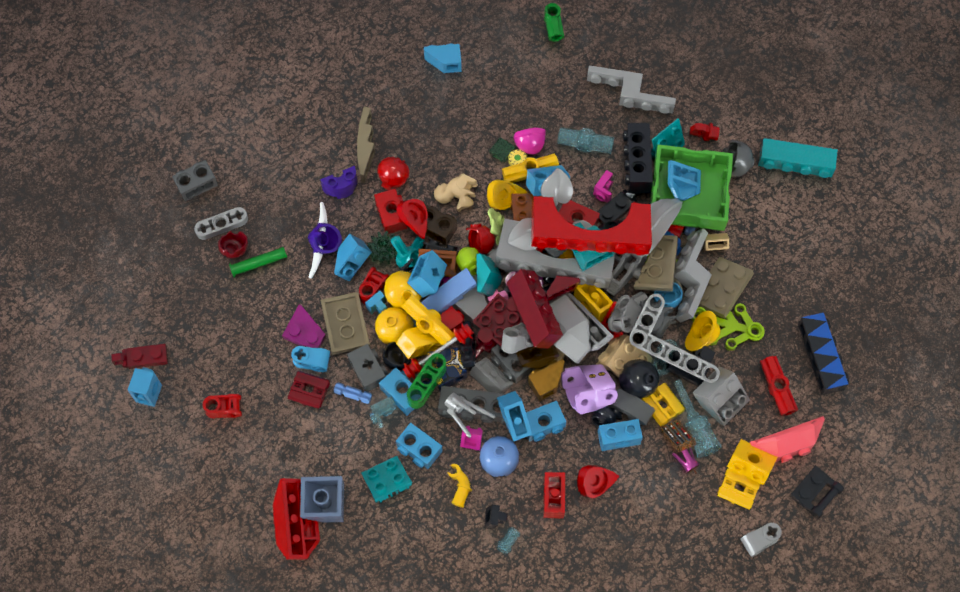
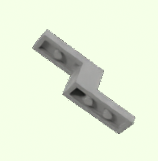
M589 65L587 81L596 84L604 83L611 86H622L619 105L627 108H641L645 111L654 110L664 114L673 113L676 98L640 93L643 74Z
M704 228L696 232L693 231L688 235L687 243L681 250V256L675 265L674 278L687 288L684 293L685 297L679 305L676 315L680 323L694 317L712 276L710 272L696 261L708 235Z

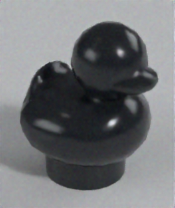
M606 406L594 411L591 419L599 428V425L615 423L616 419L621 420L623 413Z

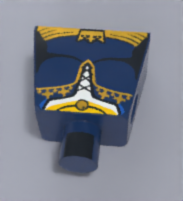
M458 347L444 349L438 353L445 357L447 369L437 385L439 392H441V386L451 387L467 378V369H463L460 359L461 353ZM434 351L427 352V356L433 353ZM439 362L433 364V367L440 368L442 366V364Z

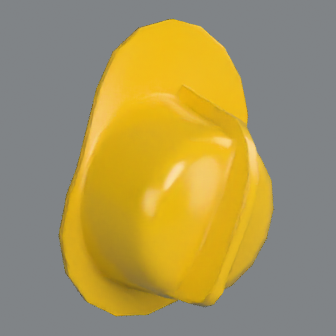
M704 311L695 318L685 340L687 350L697 351L704 346L711 345L718 339L720 326L717 323L716 315L712 311Z

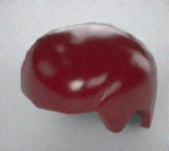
M229 231L218 241L220 253L232 259L243 256L248 247V238L242 231H239L237 234Z

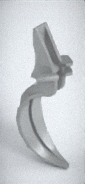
M661 199L651 203L652 246L649 254L678 215L683 203L679 199ZM625 253L622 258L615 255L614 260L618 262V265L612 272L609 289H603L615 296L632 277L638 279L641 274V267L646 262L648 255ZM633 257H634V258L636 259V261L630 263V261H631V260L633 259ZM624 269L628 270L620 282L616 280V277Z

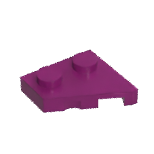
M299 304L282 337L299 346L320 348L326 335L302 305Z

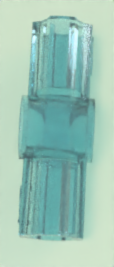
M560 127L557 144L573 146L577 150L586 153L594 150L611 154L614 137L595 134L593 130L583 128L579 131Z

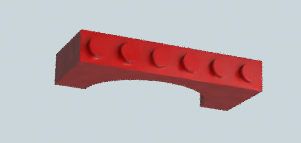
M534 196L532 203L531 247L540 249L557 248L558 250H588L599 253L649 254L652 246L651 204L631 203L628 216L619 225L605 230H587L566 221L557 211L554 197Z

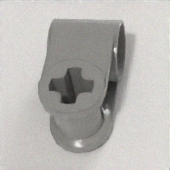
M623 295L618 299L614 311L608 320V327L612 332H631L641 313L642 307L629 295Z
M524 322L503 330L501 348L504 352L513 354L534 346Z
M768 523L757 530L749 532L740 540L749 555L754 557L775 544L780 538L782 531L778 524ZM768 531H769L770 533H771V532H774L775 535H774V536H772V535L768 536L767 533H768Z

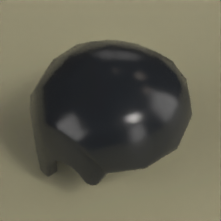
M396 342L388 343L383 349V362L389 369L394 370L397 368L398 370H403L405 367L403 363L410 364L411 359L405 356Z

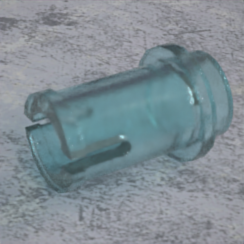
M510 527L503 539L498 541L497 549L505 555L508 552L510 553L512 546L521 535L519 531Z

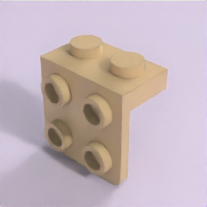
M622 335L608 342V347L599 355L596 364L603 365L606 370H611L619 378L624 369L622 367L628 361L641 359L652 362L653 359L647 352L633 346L629 339L630 336Z

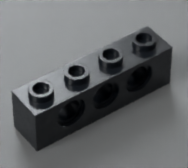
M627 123V130H623V141H626L624 156H627V159L624 160V171H628V174H625V186H628L629 193H651L653 176L650 123Z

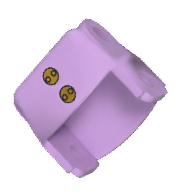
M601 364L565 368V371L561 374L562 387L566 389L567 399L579 414L593 412L615 403L618 397L615 382ZM569 377H574L572 381H567Z

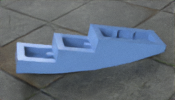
M465 268L439 287L435 294H430L421 303L428 310L434 309L439 314H442L449 307L463 299V295L475 288L477 282L470 271ZM412 318L414 326L417 327L416 320Z

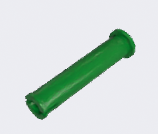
M284 247L232 265L229 263V266L235 278V275L287 258Z

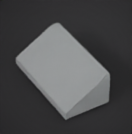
M487 357L477 362L470 371V375L488 392L503 394L513 385V382L509 381L503 372Z

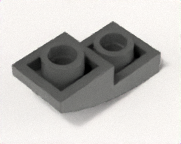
M618 388V397L615 403L610 405V408L627 414L630 420L639 419V424L646 426L655 409L640 398Z

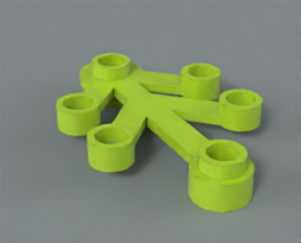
M739 303L734 308V314L739 317L741 316L745 324L738 323L731 311L726 319L716 317L719 326L724 328L720 330L718 339L710 346L716 345L718 340L735 331L743 332V334L736 338L727 339L725 343L727 350L734 351L737 345L748 339L752 341L761 340L765 330L760 323L752 321L746 311V306ZM698 307L695 315H699L706 310ZM737 308H742L743 312H738ZM751 330H756L758 334H752ZM733 342L735 346L730 347L728 343Z

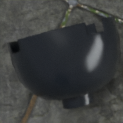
M635 359L628 361L622 367L624 369L622 374L619 375L621 389L641 399L649 397L658 388L660 381L659 373L651 362Z

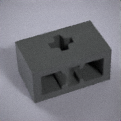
M368 344L347 354L348 361L366 392L379 387V382L388 375L384 365H379L377 361L379 357L374 348L371 349Z

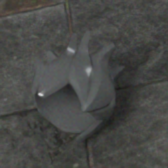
M652 298L650 302L651 306L653 308H659L661 304V299H659L655 303L654 298ZM640 301V306L643 309L644 304L642 301ZM673 307L663 308L651 334L662 338L667 328L671 324H676L677 321H674L677 319L676 316H668L674 312ZM644 315L642 323L645 326H650L653 323L652 316Z

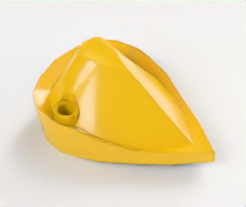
M494 180L488 185L487 200L491 208L505 210L511 207V194H526L527 191L510 181Z

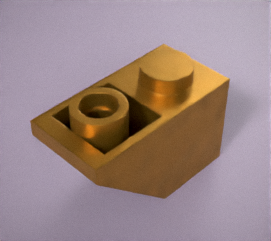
M564 359L559 361L553 360L547 364V367L541 370L535 369L528 376V383L539 402L557 393L561 374L564 370Z

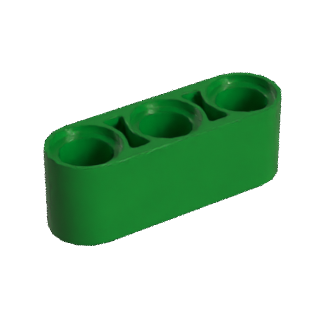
M433 354L409 387L407 401L411 408H421L444 376L447 369L446 359L443 355ZM439 362L442 364V366L440 368L433 367V364ZM425 378H429L432 380V382L429 384L422 383V380ZM414 394L421 396L419 400L411 399Z

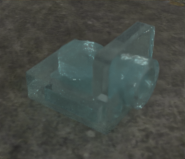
M392 396L370 406L372 413L369 416L373 424H378L379 428H382L383 423L380 416L383 415L385 417L394 412L396 405Z

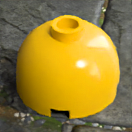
M397 271L387 278L384 295L393 307L403 309V304L412 295L417 300H421L422 297L407 283L412 272Z
M397 307L383 310L375 321L376 334L384 344L397 342L404 331L414 328L411 316L405 310Z

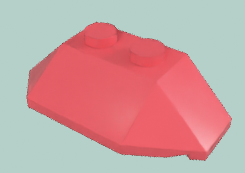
M821 416L751 441L750 444L778 457L776 462H788L793 459L792 456L798 454L804 456L811 452L825 418Z

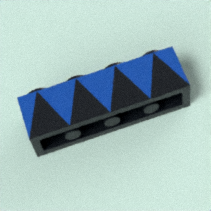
M824 313L801 317L798 327L821 395L844 391L848 386L849 377L847 372L843 370V359L837 352L836 339L831 335L829 319L825 317Z

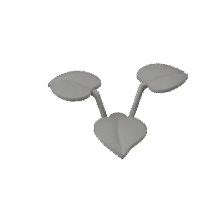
M556 168L543 182L541 187L542 197H554L555 207L558 205V202L565 204L572 198V183L569 177L559 168ZM524 218L514 226L509 235L508 244L523 250L537 248L531 247L532 218ZM578 220L572 224L575 225L580 222L585 229L592 226L584 220Z

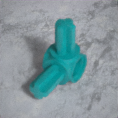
M397 235L391 239L392 245L398 252L396 263L400 268L411 258L414 261L408 268L415 266L419 256V249H422L424 246V239L416 237L411 246L407 247L400 236Z

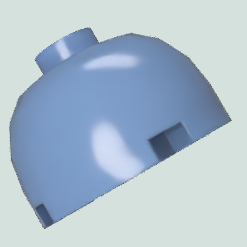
M495 436L488 439L480 450L481 466L486 473L493 477L510 475L515 471L519 463L517 446L511 439L504 436Z

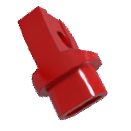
M695 123L690 127L689 134L703 137L704 141H709L710 139L717 141L720 128L713 126V123L708 125Z

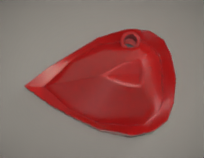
M419 199L401 202L397 205L396 209L398 216L420 238L425 239L428 219L425 204Z
M586 465L578 473L577 486L579 493L584 497L597 498L615 483L619 475L600 466Z

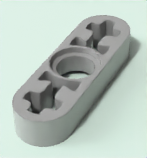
M237 207L199 221L195 225L194 230L199 239L206 240L245 225L248 221V215L245 209ZM240 214L242 219L238 220L236 215ZM219 220L226 221L224 227H217L216 223ZM205 227L206 232L202 233L201 228Z

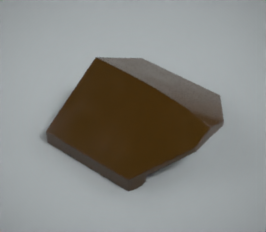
M554 345L549 349L532 346L516 352V356L521 367L541 369L559 357V353Z

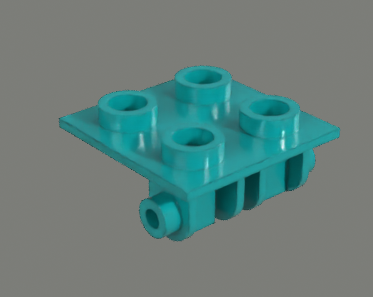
M679 118L651 140L653 144L651 149L652 159L655 158L658 144L683 147L685 145Z
M398 456L390 458L361 473L372 493L375 503L378 501L381 503L389 498L388 495L393 497V492L397 495V490L401 492L409 489V486L412 485Z

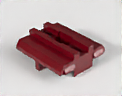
M298 371L290 388L288 400L301 403L303 406L307 405L319 409L324 401L330 380ZM306 386L313 387V391L311 393L305 391Z

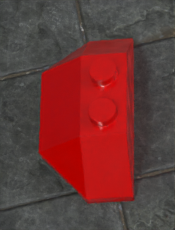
M281 478L273 502L276 545L287 560H306L320 542L318 521L300 518L301 480Z

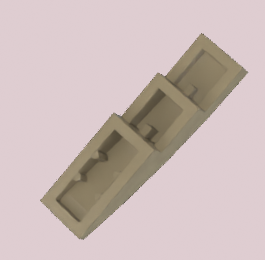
M363 107L357 137V158L362 183L366 181L375 155V145L371 142L374 135L373 126L370 125L372 113L371 108Z

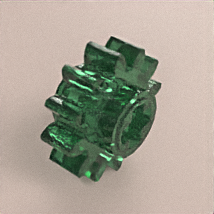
M388 231L384 235L378 232V237L371 236L372 242L367 243L368 248L372 252L369 256H372L373 262L378 259L380 265H382L383 260L390 264V258L396 260L395 253H398L391 243V239L395 237V234L389 237Z

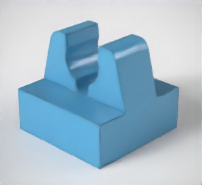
M378 291L365 302L366 309L371 315L375 311L380 314L383 310L387 309L385 295L381 291Z

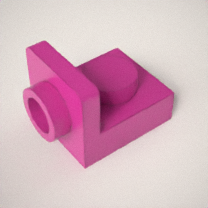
M608 170L605 171L595 185L593 193L599 201H605L606 203L612 198V193L609 190L613 185V173Z

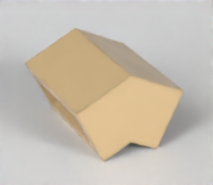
M727 233L708 234L703 244V250L705 251L729 249V236ZM708 242H724V244L708 245Z

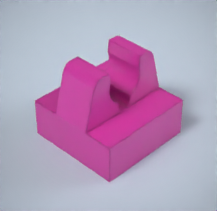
M466 426L471 437L469 438L462 430L460 447L480 450L482 429L479 427L478 429H471L470 426Z

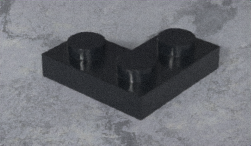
M704 346L697 351H693L692 354L712 363L716 352ZM677 351L672 352L670 359L672 361L679 360L680 353ZM688 360L687 367L691 370L698 367L697 360ZM669 363L666 366V370L697 387L704 382V380Z

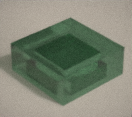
M499 137L490 149V154L505 163L510 152L515 150V146Z

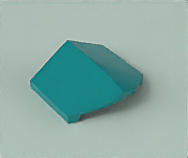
M480 253L476 254L477 292L492 296L501 284L502 274L498 267H495L492 258Z

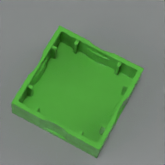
M658 144L655 153L650 204L661 199H675L668 186L669 160L701 170L700 193L682 201V207L671 225L724 231L728 223L729 182L732 174L733 153L709 150L695 151L684 147Z

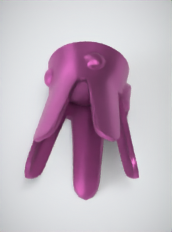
M690 443L691 455L687 448L681 447L686 462L676 453H672L682 464L686 473L693 470L697 474L695 468L700 464L694 458Z

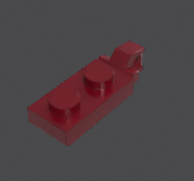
M166 344L123 349L122 353L111 354L114 365L123 364V367H128L129 369L168 364Z

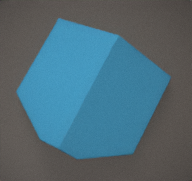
M669 160L668 186L674 198L684 201L699 194L701 170Z

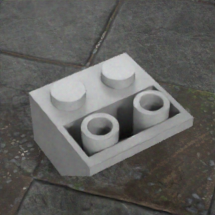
M718 367L720 375L717 381L712 383L704 381L693 394L700 406L717 422L725 426L750 401V398L734 372ZM716 370L708 378H714Z

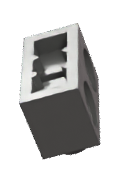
M206 160L197 162L192 167L180 170L172 176L185 202L218 186L216 178Z
M499 345L491 349L492 362L495 366H500L503 369V374L509 381L512 380L517 384L534 371V368L521 367L516 353L502 357L500 353L503 350ZM514 366H520L522 370L514 371L512 368Z

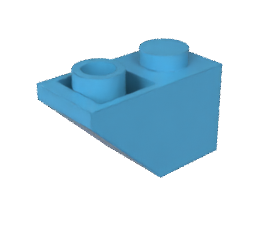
M449 43L447 45L424 47V59L441 72H462L459 44Z
M349 233L338 248L334 270L335 275L347 281L352 279L372 253L363 240Z

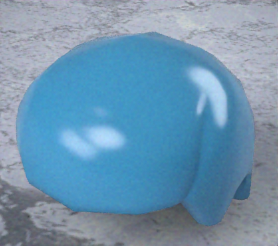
M677 283L673 284V292L654 291V294H660L665 299L664 307L675 308L682 301L683 291ZM653 297L655 302L660 299L659 297Z

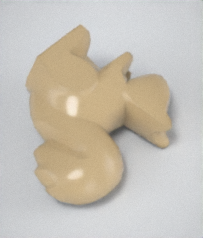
M460 174L459 177L451 179L448 184L438 185L434 190V198L442 204L449 203L454 197L458 198V212L470 208L474 203L471 198L476 197L471 188L478 186L477 180L465 174Z

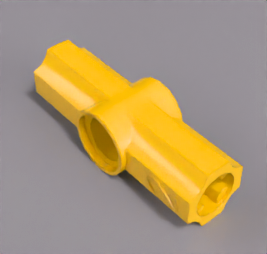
M554 153L537 159L531 157L525 159L523 163L502 168L503 179L515 183L527 178V168L558 166L557 156Z
M413 295L403 304L402 308L416 320V326L419 331L425 334L430 333L442 346L455 337L454 333L441 322L440 314L434 309L428 310Z

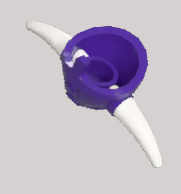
M320 202L319 222L308 234V241L313 248L314 254L309 278L314 276L323 254L335 252L342 243V236L339 230L327 223V213L323 202Z

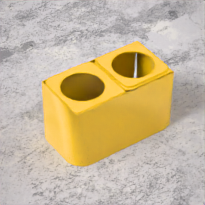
M417 327L404 331L396 342L408 359L427 355V352L436 351L441 346L430 333H422Z

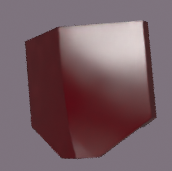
M556 276L546 292L547 300L551 301L568 292H574L581 282L580 279Z

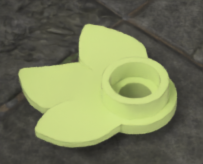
M490 208L488 210L491 225L490 233L496 235V245H499L505 218L500 212Z

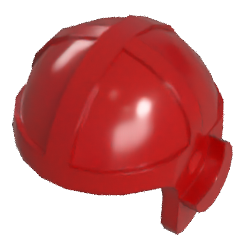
M387 157L378 165L377 173L382 181L381 186L387 190L403 186L409 178L407 164L398 157Z
M480 223L470 224V227L466 228V230H470L468 235L470 247L477 249L483 255L488 254L493 249L496 236L490 233L491 229Z

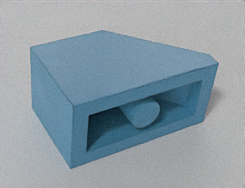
M513 391L498 397L499 407L512 440L517 441L532 435L523 402L517 392Z

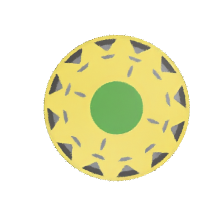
M519 149L511 151L508 156L510 166L523 163L527 159L526 153Z

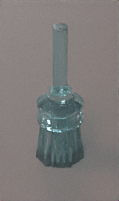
M675 381L674 385L688 413V421L684 424V427L689 432L688 435L694 438L692 441L697 457H705L719 451L722 446L711 430L708 417L706 415H699L695 411L682 381Z

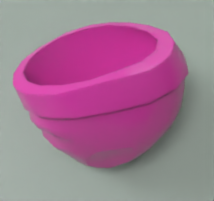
M543 128L524 129L515 132L513 139L521 151L535 155L544 146L546 130Z

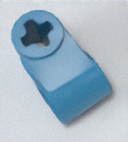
M297 346L292 350L293 364L297 368L327 372L330 357L329 350Z

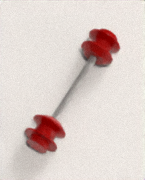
M461 323L459 330L454 328L453 333L455 337L420 362L417 359L411 358L409 365L403 363L405 366L403 371L407 377L415 379V374L420 373L423 368L422 364L427 362L433 354L440 353L458 340L460 343L466 344V338L473 339L471 335L474 332L470 326Z

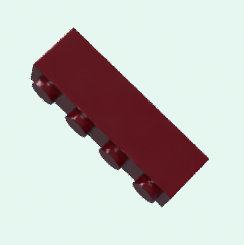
M520 269L506 283L534 347L549 349L563 336L560 325L538 280V275L535 271Z

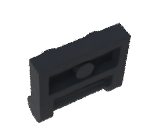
M815 465L790 494V497L815 518L819 519L823 515V510L837 494L844 490V487ZM825 485L830 487L829 492L817 506L811 504Z

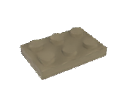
M719 257L710 270L712 276L698 307H702L706 311H712L715 315L725 319L754 273L749 268Z
M358 292L321 300L332 355L354 351L366 344L370 347Z

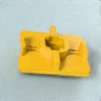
M666 383L658 386L656 391L649 397L641 398V400L655 409L652 417L660 427L685 410V407ZM663 400V402L667 404V407L662 408L659 402Z
M728 468L717 496L730 501L731 504H737L750 510L761 484ZM735 484L741 485L744 488L743 492L735 489Z

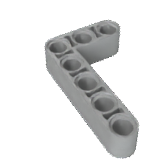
M660 294L650 295L630 334L631 344L706 382L712 383L717 381L720 372L716 365L651 334L664 308L665 299ZM653 297L661 299L662 304L659 308L651 306L650 301ZM644 315L652 316L653 323L650 326H645L642 323ZM637 332L642 333L644 336V341L640 344L633 340V335ZM652 342H660L662 350L660 352L652 351ZM677 350L680 353L679 360L672 361L669 358L670 351ZM690 359H695L698 362V367L694 370L687 367V361ZM714 368L716 376L711 379L705 376L706 369Z

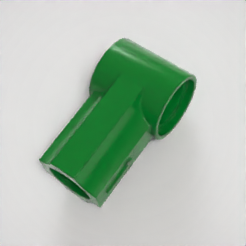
M550 3L545 7L544 21L549 40L556 42L564 38L560 16L561 9L558 4Z

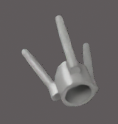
M452 393L445 401V406L448 407L447 412L469 438L471 437L470 432L455 412L460 413L465 409L475 415V410L491 418H495L494 414L456 393Z

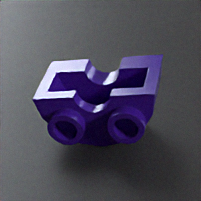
M355 166L343 170V174L340 177L330 175L320 179L322 190L325 194L337 197V199L347 198L352 195L353 190L358 184Z

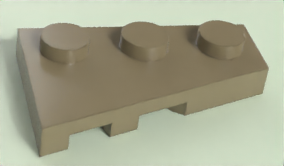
M664 235L649 254V258L633 286L634 290L673 292L678 236Z

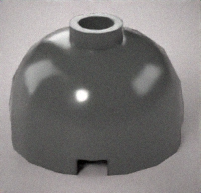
M732 139L728 142L730 144L729 147L724 148L722 152L733 153L731 177H740L753 167V152L746 143Z

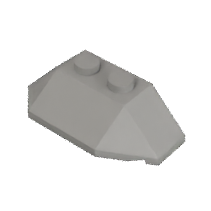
M570 292L563 294L567 295L589 320L590 351L599 350L614 338Z
M563 295L548 301L563 334L553 345L578 364L591 350L589 343V320L567 295Z

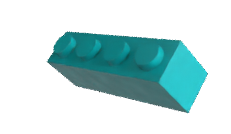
M764 138L760 147L758 166L766 169H780L784 172H800L803 175H819L822 178L832 177L836 170L838 149Z

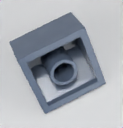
M342 476L301 477L300 518L318 522H344V480Z

